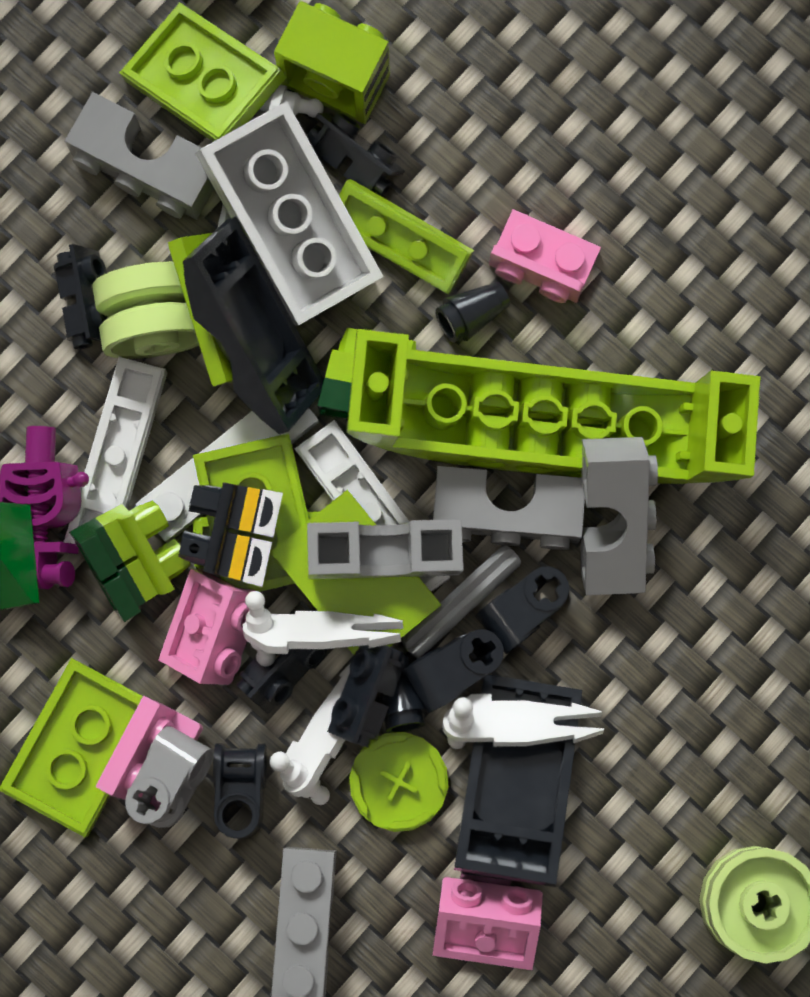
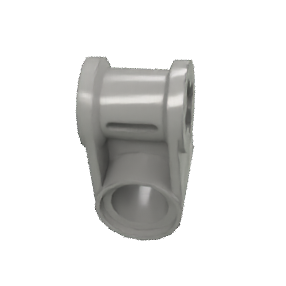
M166 726L153 740L146 760L127 791L125 805L129 816L136 822L150 824L158 828H167L176 824L183 816L197 786L208 773L214 758V751L171 726ZM154 795L161 802L160 808L155 811L154 805L150 804Z

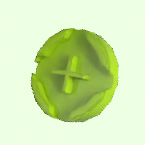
M406 732L385 733L379 736L378 740L373 739L369 748L364 747L356 756L349 776L351 797L359 813L373 825L392 832L414 830L431 821L443 806L448 790L447 767L438 750L424 738Z

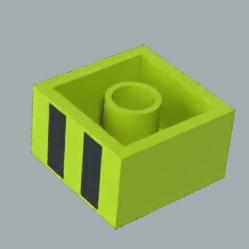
M300 0L274 50L276 65L282 69L286 76L281 85H285L288 89L309 99H318L324 106L340 111L350 118L366 124L390 77L389 41L385 40L384 35L372 26L362 23L354 26L340 19V15L334 9L324 4L315 3L314 6H311Z

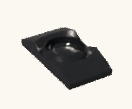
M235 216L221 224L183 260L185 286L193 319L215 337L220 351L231 364L234 392L264 423L280 435L289 432L321 394L324 378Z
M490 674L483 678L481 694H491L492 701H531L571 707V703L581 705L582 690ZM579 719L554 721V724L578 727ZM573 739L530 746H493V742H473L454 870L556 887L575 750Z

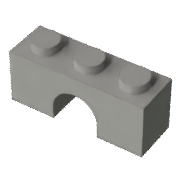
M92 92L65 139L72 156H74L72 162L90 174L98 175L101 170L116 178L114 184L133 196L139 197L141 192L157 199L156 205L171 216L181 219L183 214H186L197 220L214 190L212 183L195 155L201 147L177 135L169 150L157 159L144 160L132 154V146L141 130L135 113Z
M643 437L582 439V488L587 508L608 507L619 512L613 521L604 526L582 528L580 571L586 595L646 593V574L654 573L653 544H647V531L656 529V506L654 500L648 499L649 486H657L658 466L656 456H648Z
M437 467L433 520L462 519V542H470L471 535L474 534L491 536V543L496 545L519 546L522 538L540 540L541 548L569 550L570 543H578L582 538L585 501L582 478L536 474L531 502L520 510L504 511L497 508L488 498L486 492L487 470Z
M462 519L410 520L406 524L382 526L360 525L359 522L307 523L308 579L455 576L463 571Z
M299 847L283 848L271 997L326 996L329 958L328 939L334 895L337 850Z

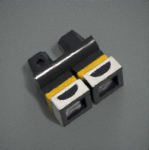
M224 482L222 487L194 485L188 511L215 517L211 536L184 531L178 557L204 566L203 572L262 587L272 542L229 533L228 530L233 528L273 537L283 493Z

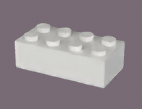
M287 101L195 153L231 218L237 217L294 325L304 323L384 277Z

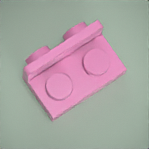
M513 209L497 245L493 247L489 265L496 268L495 273L504 280L515 284H521L524 280L540 287L539 292L550 300L566 303L568 299L577 303L601 247Z
M190 569L158 660L199 684H231L240 668L241 656L247 642L243 634V624L249 612V608L245 604V598L250 592L256 590L237 588L210 573L203 572L201 569Z
M143 696L95 787L111 796L125 800L128 789L133 784L146 760L153 740L166 726H171L197 741L203 726L166 705ZM154 795L150 804L154 805L155 811L160 808L161 802Z
M443 878L432 956L533 970L541 926L542 892L517 886L478 882L469 879Z

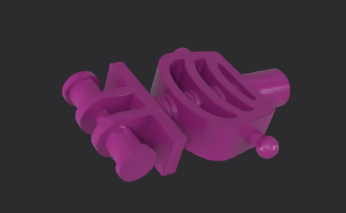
M27 426L25 463L3 464L0 472V502L31 506L38 589H50L54 584H59L61 587H69L74 582L75 569L73 564L69 561H61L57 564V554H78L77 545L65 542H46L48 540L46 536L48 532L46 530L62 527L74 520L81 508L80 487H85L89 483L88 474L79 472L77 465L55 462L56 428L49 426ZM24 485L30 489L27 491L30 495L25 493ZM49 507H53L50 512L47 511Z

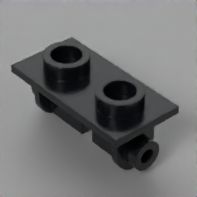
M337 111L335 115L332 113H318L316 115V118L323 122L324 126L321 128L315 125L307 135L315 153L335 169H339L345 159L350 157L353 162L344 173V176L383 197L391 186V183L386 179L387 176L403 175L405 172L404 169L395 163L398 156L379 141L374 140L371 144L358 134L361 127L344 113Z
M71 244L69 245L70 251L57 255L58 262L54 264V271L56 273L60 299L67 300L76 297L77 301L75 304L62 308L67 340L72 341L74 349H85L93 346L92 340L101 342L99 326L109 318L97 311L92 287L94 281L106 274L107 271L99 251Z
M369 645L359 646V649L354 653L350 661V672L341 696L333 706L332 720L327 732L369 748L372 739L378 740L379 732L389 706L376 702L375 698L378 692L393 697L406 665L401 663L405 653L386 645L369 648Z
M289 649L288 654H280L274 663L267 667L261 666L255 658L239 674L242 679L236 686L269 714L275 706L281 705L290 697L294 686L309 669L315 668L324 660L328 649Z

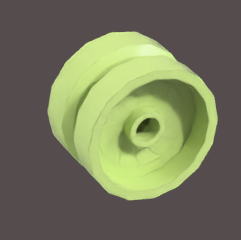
M172 261L145 263L117 269L98 277L92 284L97 311L109 317L99 326L102 350L106 356L126 359L149 358L174 354L199 346Z
M759 846L733 849L715 861L703 879L699 901L703 922L717 942L744 959L765 964L788 960L808 946L810 943V871L806 865L789 853ZM757 893H761L766 899L765 908L760 912H753L751 906L758 903Z

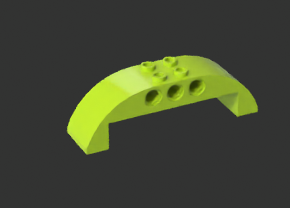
M357 329L347 433L367 444L388 451L438 462L582 478V439L643 437L648 456L655 455L657 459V484L711 483L747 479L754 476L760 376L711 370L695 383L411 350L408 349L409 335Z

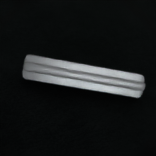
M501 546L441 601V606L403 636L401 642L405 649L416 659L422 657L520 566L521 560L519 556L509 546Z

